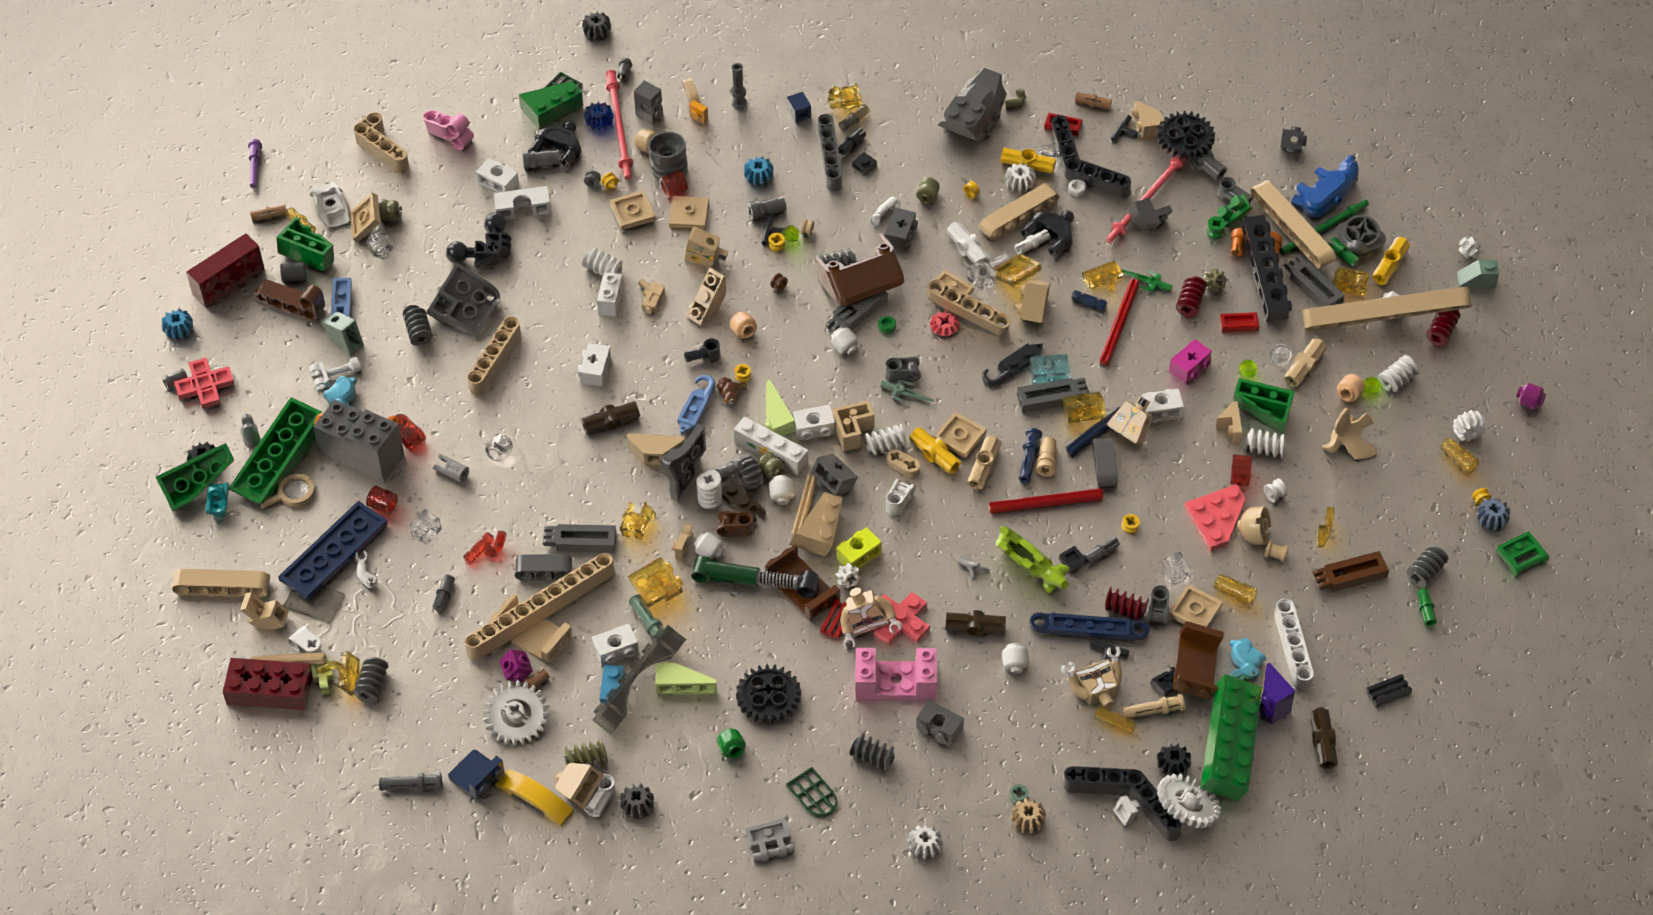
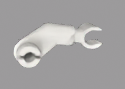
M896 197L889 198L879 206L875 214L869 219V223L875 228L876 225H879L880 219L891 207L893 209L895 207L899 208L901 202Z
M363 551L365 558L360 559L356 552L355 560L358 563L357 578L367 588H374L377 580L375 576L367 572V564H365L367 562V553Z

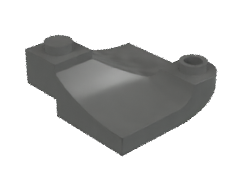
M456 263L426 314L441 323L444 322L476 338L500 300V293L487 280ZM491 296L493 300L489 301L487 297Z
M698 424L682 446L678 449L671 448L661 459L662 474L669 479L671 499L678 502L697 476V462L706 451L705 427Z

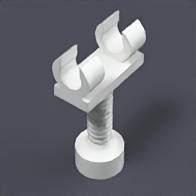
M357 357L351 358L348 364L332 368V370H325L322 362L308 367L311 377H318L323 374L324 378L320 377L313 381L317 391L331 388L328 378L333 375L335 376L352 370L354 373L361 371Z

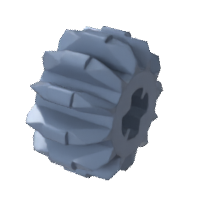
M1493 497L1489 500L1484 499L1477 508V519L1480 520V525H1486L1487 529L1490 527L1495 531L1498 527L1503 529L1505 524L1509 522L1510 508H1507V502L1501 503L1500 498L1497 501Z

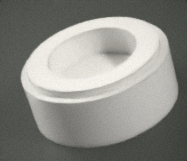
M1079 179L1070 181L1068 184L1069 194L1074 197L1083 196L1086 193L1085 182Z

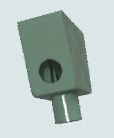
M335 312L332 316H327L322 320V326L325 327L330 341L351 356L364 345L354 319Z

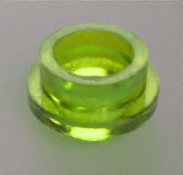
M788 225L782 230L785 240L796 242L799 239L800 232L795 226Z
M1247 359L1240 363L1238 370L1244 377H1253L1256 375L1258 368L1254 361Z
M1367 377L1363 381L1366 394L1374 395L1380 391L1381 384L1377 378Z

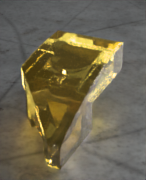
M1335 507L1326 508L1325 525H1319L1317 547H1324L1329 539Z

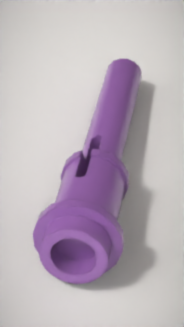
M252 139L248 143V148L250 149L249 160L251 161L249 186L256 188L258 161H260L262 143L258 139Z

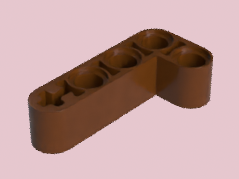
M264 279L254 292V298L260 303L311 321H315L325 307L322 290L312 284L307 287L305 292Z

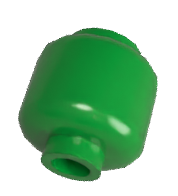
M733 728L722 731L716 739L720 752L728 759L740 757L746 748L742 735Z

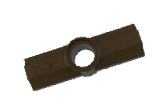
M635 401L617 407L606 405L601 408L600 412L582 417L581 423L586 434L603 428L614 430L622 422L640 417V412Z
M972 610L968 614L946 612L945 630L966 631L971 636H981L984 633L1005 634L1006 616L985 615L980 610Z
M1318 707L1311 711L1313 746L1317 749L1319 767L1332 769L1338 764L1335 749L1336 734L1335 730L1331 727L1329 710L1324 707Z

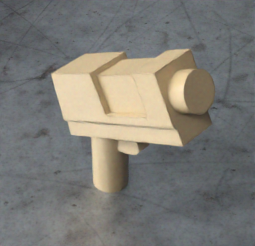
M640 279L638 285L644 289L643 295L645 296L642 302V309L647 314L655 313L657 305L665 293V286L652 282L650 285L644 279Z

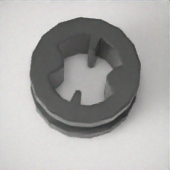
M594 170L587 171L584 183L592 188L598 187L601 180L600 173Z

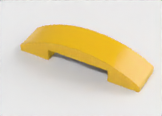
M507 770L495 784L497 788L510 796L515 794L543 811L546 818L559 826H562L573 813V809L560 797L521 773Z

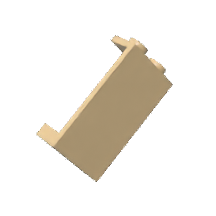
M513 593L510 598L503 602L498 612L493 613L490 622L519 604L517 594ZM544 619L509 642L549 665L573 637L572 629L565 622L561 627H558Z

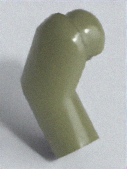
M1018 89L1013 99L1005 100V109L1021 106L1026 99L1025 90Z

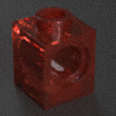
M1233 454L1230 484H1237L1238 486L1250 485L1252 456Z

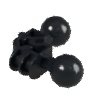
M493 212L485 217L483 225L488 232L485 234L486 244L483 241H475V247H467L460 241L451 242L447 245L445 251L447 259L451 263L456 264L463 263L467 258H475L474 267L480 268L482 264L496 265L502 261V258L509 257L511 255L510 242L512 238L509 234L502 233L507 224L504 216Z

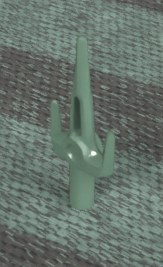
M884 380L881 381L880 387L893 391L892 398L905 402L904 399L898 397L905 395L929 402L934 401L929 397L904 387V384L913 386L914 383L899 380L897 384H893Z

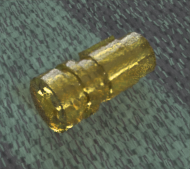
M1451 437L1442 442L1440 449L1452 461L1456 462L1457 467L1465 474L1472 473L1478 467L1479 459L1471 452H1467L1463 446Z
M1220 574L1214 583L1215 589L1236 598L1238 602H1242L1247 606L1253 603L1257 594V588L1249 586L1247 583L1242 584L1240 581Z

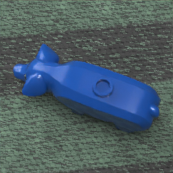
M1349 155L1340 163L1337 170L1330 171L1322 167L1317 168L1315 174L1319 180L1313 187H1309L1303 182L1299 183L1296 186V192L1299 196L1295 194L1291 199V204L1298 209H1302L1307 216L1313 218L1324 215L1334 205L1338 206L1349 193L1353 184L1358 181L1359 168L1355 161L1356 158Z

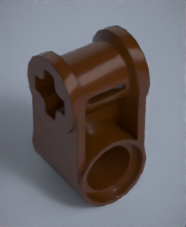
M721 511L718 513L719 526L716 529L718 535L724 537H747L754 533V522L751 513L746 511Z

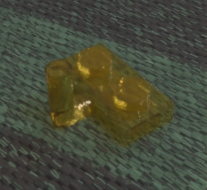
M1114 260L1082 272V278L1090 290L1105 285L1108 291H1113L1115 289V280L1123 278V272Z
M344 651L341 653L340 662L334 660L318 667L319 674L333 669L339 671L337 687L350 696L354 695L353 690L359 676V658L348 651Z

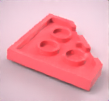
M1237 484L1185 502L1184 507L1210 551L1229 544L1232 532L1244 507L1246 498Z

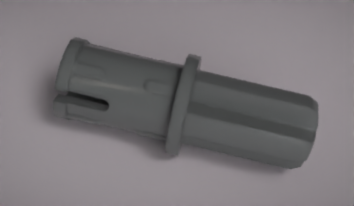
M1112 537L1102 544H1097L1093 550L1084 554L1086 563L1092 565L1102 557H1107V553L1120 545L1118 539Z
M443 575L440 587L436 589L437 595L432 607L437 612L444 610L447 599L451 596L450 591L455 581L452 575Z

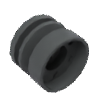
M661 132L653 136L648 144L652 173L661 179H675L683 175L688 166L684 138L675 132Z

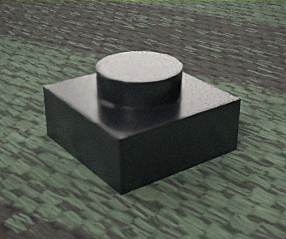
M865 152L852 161V167L864 175L877 166V160Z
M1075 545L1059 555V560L1063 565L1070 568V573L1086 563V558Z

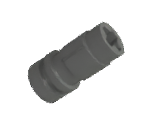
M558 150L522 152L524 169L536 168V166L547 168L560 164Z
M784 197L747 203L748 214L751 220L764 218L765 215L777 214L787 210Z

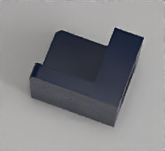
M803 92L787 97V110L795 123L812 118L811 104Z

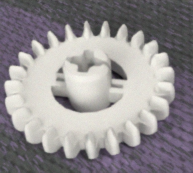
M517 680L516 686L513 687L509 681L507 689L501 684V692L494 689L496 696L488 695L491 703H484L489 710H484L483 714L489 717L484 718L483 721L490 723L486 726V729L493 730L491 732L492 737L498 735V742L505 739V745L512 741L513 746H516L517 742L520 741L523 746L526 739L531 743L532 736L539 738L537 731H545L541 725L548 724V721L544 718L550 716L549 712H545L549 705L543 704L546 701V697L540 698L541 690L534 693L535 685L528 689L527 682L521 687L520 682ZM513 700H521L523 702H526L530 706L531 717H528L526 715L525 709L521 703H507ZM519 709L520 714L515 713L513 716L512 711L517 712ZM502 711L507 713L512 723L519 724L523 722L525 725L518 728L508 726L503 722Z
M1172 774L1171 777L1167 775L1161 780L1157 787V795L1160 803H1162V807L1167 809L1169 814L1174 815L1173 818L1179 819L1183 824L1184 822L1187 823L1188 826L1193 825L1195 828L1210 827L1218 821L1221 815V806H1218L1219 800H1214L1215 794L1207 796L1209 794L1208 791H1202L1200 786L1197 787V779L1189 783V775L1182 781V774H1179L1178 777ZM1176 794H1182L1181 797L1175 796ZM1195 809H1200L1199 812H1193Z

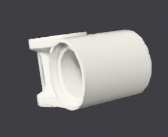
M897 478L886 496V512L891 516L900 515L907 503L912 499L916 486L905 484Z
M302 626L288 638L291 647L299 653L324 652L321 648L320 639L305 626Z

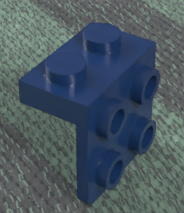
M472 750L448 774V778L478 800L505 773L503 760L497 755L490 760L478 750Z

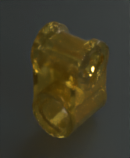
M1338 267L1335 270L1332 283L1340 291L1364 295L1367 292L1366 283L1369 281V274L1364 271Z

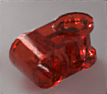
M398 414L395 416L399 420L398 426L401 441L408 450H412L426 440L423 430L416 426L406 415Z

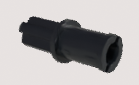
M857 128L851 136H847L845 141L838 147L839 154L846 155L852 148H856L858 143L865 138L866 132L864 131L860 134L863 129Z

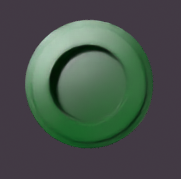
M891 316L881 317L878 320V330L883 334L893 333L896 330V320Z

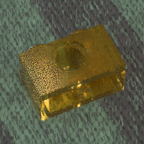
M1100 392L1062 397L1063 414L1068 424L1106 418L1105 400Z

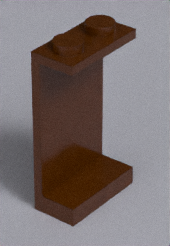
M796 544L791 548H786L779 556L770 559L765 565V573L768 571V573L772 572L773 574L775 572L777 574L778 572L779 575L780 573L782 575L785 573L786 576L787 574L789 576L792 574L793 577L794 575L801 574L803 571H813L798 556V546ZM821 578L819 579L816 595L813 598L802 597L794 589L777 588L809 621H812L832 607L836 599L840 600V589L836 585L830 588Z
M1189 621L1185 622L1179 632L1172 689L1198 696L1202 699H1212L1218 689V686L1214 685L1217 650L1223 640L1224 632Z

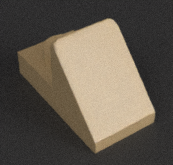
M1238 401L1233 402L1217 417L1216 429H1228V435L1232 436L1233 444L1241 443L1242 438Z

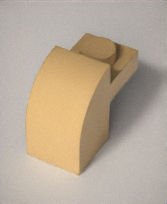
M252 592L246 593L240 609L249 617L248 623L255 627L269 630L284 627L289 610L277 600L264 603Z

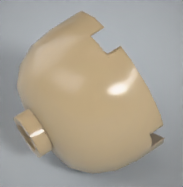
M1256 506L1247 509L1242 515L1241 520L1238 521V531L1241 532L1246 542L1250 544L1267 545L1269 543L1271 533L1267 534L1268 527H1271V518L1268 508H1265L1266 506Z

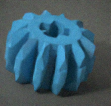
M755 156L754 160L748 159V162L745 163L744 177L748 183H753L754 186L757 184L763 186L764 182L769 183L770 179H773L774 167L769 159L764 160L763 156L761 158Z
M180 308L177 311L172 309L171 313H165V317L162 318L161 327L168 338L173 337L176 340L180 337L183 339L184 335L189 336L190 331L193 330V319L187 310L182 312Z

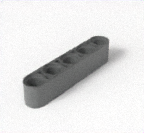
M822 114L818 117V137L825 183L829 190L836 191L842 187V171L834 119L829 114Z

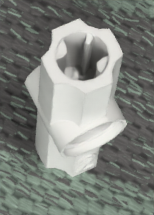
M955 221L951 223L947 228V234L956 243L962 256L967 255L977 268H985L991 257L981 247L975 234L970 235L960 222Z

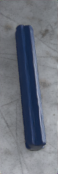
M1116 407L1068 444L1066 452L1074 455L1108 429L1107 423L1121 407Z

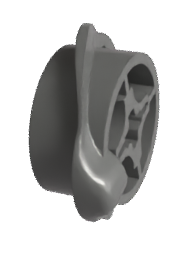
M1366 215L1353 216L1346 222L1340 223L1336 228L1337 237L1355 255H1367L1375 249L1382 247L1386 242V236L1380 230L1378 223Z

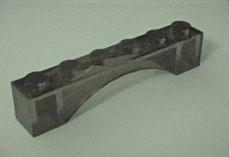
M669 625L664 630L660 628L653 636L656 639L651 645L648 642L641 651L644 654L642 658L638 659L636 657L629 666L632 669L630 673H624L617 681L620 684L616 690L612 688L605 696L608 699L604 705L600 703L593 711L596 715L592 720L610 735L627 716L628 695L637 676L656 663L671 660L687 640Z

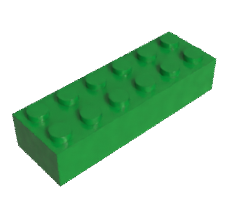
M1225 674L1215 684L1218 686V689L1213 696L1200 789L1238 802L1249 789L1262 687Z

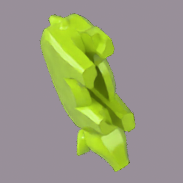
M1006 526L1000 527L999 531L1001 534L995 542L996 546L1037 579H1043V587L1048 594L1052 593L1056 587L1061 589L1068 588L1069 583L1064 577L1070 569L1068 566L1063 564L1053 565L1050 558L1025 538Z

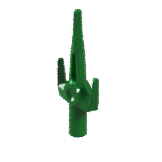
M1121 269L1122 273L1149 285V287L1139 286L1141 289L1154 292L1157 287L1169 292L1172 290L1173 285L1160 281L1161 274L1148 270L1149 273L1155 275L1149 277Z

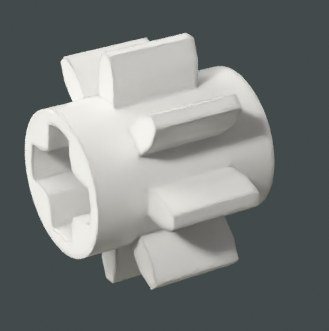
M1464 237L1459 242L1461 247L1458 250L1467 259L1470 257L1475 259L1481 254L1479 250L1481 244L1474 237L1470 239Z
M850 563L840 566L838 573H835L839 578L838 584L840 586L844 585L847 589L857 586L858 580L861 579V576L858 574L859 569L856 566L852 567Z

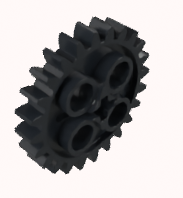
M1176 111V116L1170 113L1169 118L1164 117V121H1160V126H1158L1157 130L1158 144L1162 145V150L1167 149L1166 154L1172 152L1173 158L1178 155L1179 160L1182 157L1189 160V157L1192 156L1196 160V155L1202 158L1203 153L1208 154V150H1212L1215 142L1214 126H1210V121L1205 122L1206 117L1199 118V113L1194 116L1193 111L1190 114H1187L1186 111H1183V114Z
M766 664L765 669H762L758 665V671L751 668V675L744 673V679H739V685L736 686L737 706H741V713L746 712V718L753 716V722L760 719L761 724L765 720H768L769 725L772 724V720L780 723L781 717L787 720V714L793 716V709L798 710V703H801L800 682H797L796 676L791 677V671L784 673V667L777 670V666L774 665L770 669L769 665Z

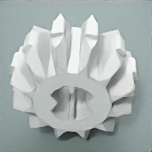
M1021 162L1019 165L1013 163L1012 167H1008L1005 174L1007 188H1011L1012 191L1018 190L1019 193L1022 190L1027 192L1029 188H1032L1036 178L1033 168H1029L1028 164L1022 165Z
M1470 410L1468 413L1464 412V414L1458 415V419L1453 421L1454 433L1461 441L1475 440L1476 437H1481V433L1486 431V421L1479 411L1473 412V410Z
M925 824L924 828H921L917 825L916 831L911 830L907 844L909 845L910 853L915 852L916 858L923 856V859L926 860L927 856L933 859L935 853L939 854L941 852L943 839L941 838V832L936 831L935 826L928 828V825Z

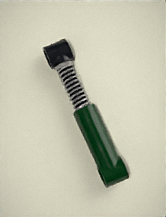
M706 556L695 558L691 578L699 583H707L711 580L757 587L758 584L770 587L773 585V587L776 586L777 588L794 589L800 596L805 598H813L816 595L820 579L819 575L813 571H803L801 574L794 575L793 577L792 574L790 576L787 574L786 576L785 573L783 575L782 573L779 575L778 572L777 574L775 572L773 574L772 572L768 573V571L765 573V571L762 572L758 567L715 562Z

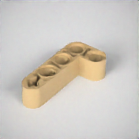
M370 113L354 126L355 140L359 146L397 172H404L409 168L406 150L382 134L384 132V125L380 113Z

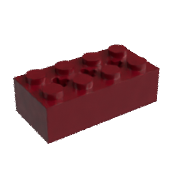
M245 233L186 271L192 295L204 307H207L239 285L245 283L254 275L259 274L265 268L259 245Z
M230 658L223 687L226 705L306 710L313 680L310 663Z

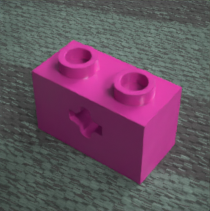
M1194 339L1170 360L1169 372L1186 384L1191 379H1195L1203 368L1206 369L1211 364L1212 351Z

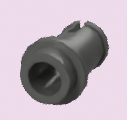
M622 58L619 61L620 68L617 78H620L622 81L628 79L629 70L633 65L629 58Z
M182 368L169 376L166 374L162 381L167 389H172L175 385L174 381L188 378Z

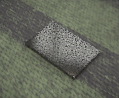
M322 587L309 600H306L292 590L283 606L286 609L330 623L344 599L345 593Z

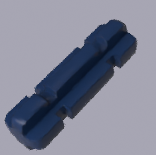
M1077 290L1073 291L1071 296L1073 301H1081V304L1093 308L1097 307L1101 311L1106 309V300H1098L1095 296L1086 293L1081 294L1082 292Z

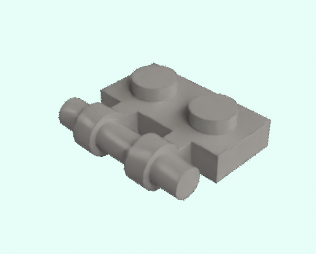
M785 818L745 828L750 850L759 848L760 851L752 854L754 862L760 860L765 862L769 861V858L776 856L784 857L788 853L795 852L793 844H784V841L791 840ZM777 844L778 846L770 850L766 849V846Z

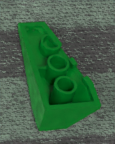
M224 443L156 476V480L172 511H175L191 503L235 459L227 444Z

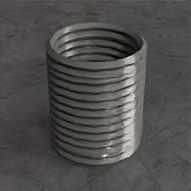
M304 261L280 264L283 283L307 280Z

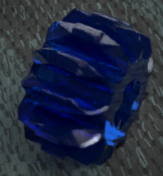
M599 101L597 104L591 102L590 106H586L584 119L586 125L590 126L592 130L597 128L600 131L601 128L607 129V126L612 125L614 113L611 106L607 105L606 102L602 104Z

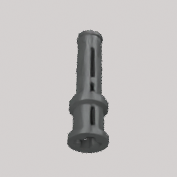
M734 63L732 65L733 87L731 89V96L733 98L731 105L736 109H742L747 105L745 98L746 89L743 86V65L741 63Z
M441 772L430 775L420 773L418 776L379 777L380 791L397 789H418L420 791L438 789V791H441L443 785Z

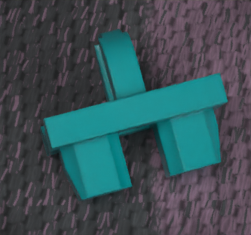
M228 482L209 484L206 504L207 515L212 514L214 518H222L226 514L229 492Z

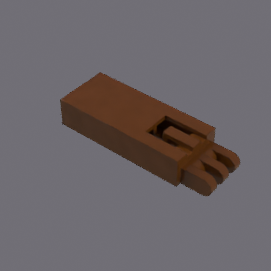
M1380 551L1327 564L1324 568L1314 570L1312 574L1316 577L1315 580L1320 590L1331 588L1332 592L1387 578L1389 569Z

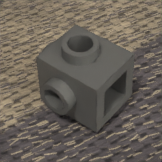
M1291 126L1290 129L1283 128L1280 147L1287 148L1289 152H1298V149L1302 150V146H1306L1307 136L1304 135V131H1301V127ZM1295 136L1298 140L1292 142L1291 137Z

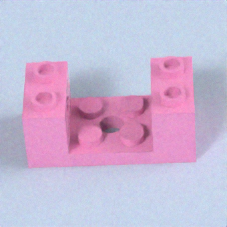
M856 648V699L936 700L937 649L916 648V661H876V648ZM898 677L901 679V682L893 683L891 679Z

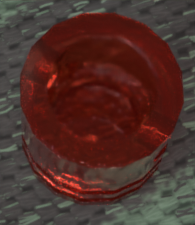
M680 170L659 178L660 187L667 198L688 190L686 178Z
M377 485L371 488L366 498V506L386 515H390L394 511L398 502V495Z

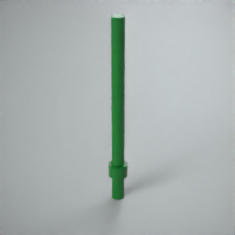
M1364 199L1356 205L1348 206L1345 211L1314 228V230L1320 234L1349 216H1355L1361 209L1369 205L1368 200ZM1292 241L1281 247L1280 252L1284 255L1297 246Z

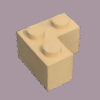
M1028 279L1023 283L1020 291L1023 301L1019 303L1017 313L1020 314L1021 320L1041 323L1044 321L1050 282Z
M867 400L833 408L835 430L843 452L861 448V431L874 429L875 415L870 401Z

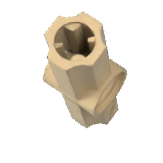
M1318 338L1312 339L1305 350L1297 354L1292 367L1284 376V381H1286L1288 386L1292 388L1298 387L1306 375H1310L1314 371L1319 358L1326 351L1327 346L1322 340Z
M990 435L986 437L980 452L976 455V462L967 481V485L978 491L984 488L986 480L993 470L994 461L1001 447V441L995 436Z

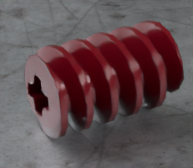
M1190 276L1184 280L1176 303V310L1182 316L1192 318L1197 315L1207 287V282L1204 279Z
M1459 310L1435 314L1432 323L1426 331L1427 339L1432 344L1440 347L1446 346L1450 335L1460 319L1461 314Z
M1111 586L1106 596L1105 610L1109 611L1112 608L1114 614L1120 610L1121 616L1127 613L1128 618L1131 619L1135 615V620L1139 621L1145 615L1149 598L1143 603L1142 596L1134 600V593L1128 598L1127 591L1119 595L1118 588L1112 593Z

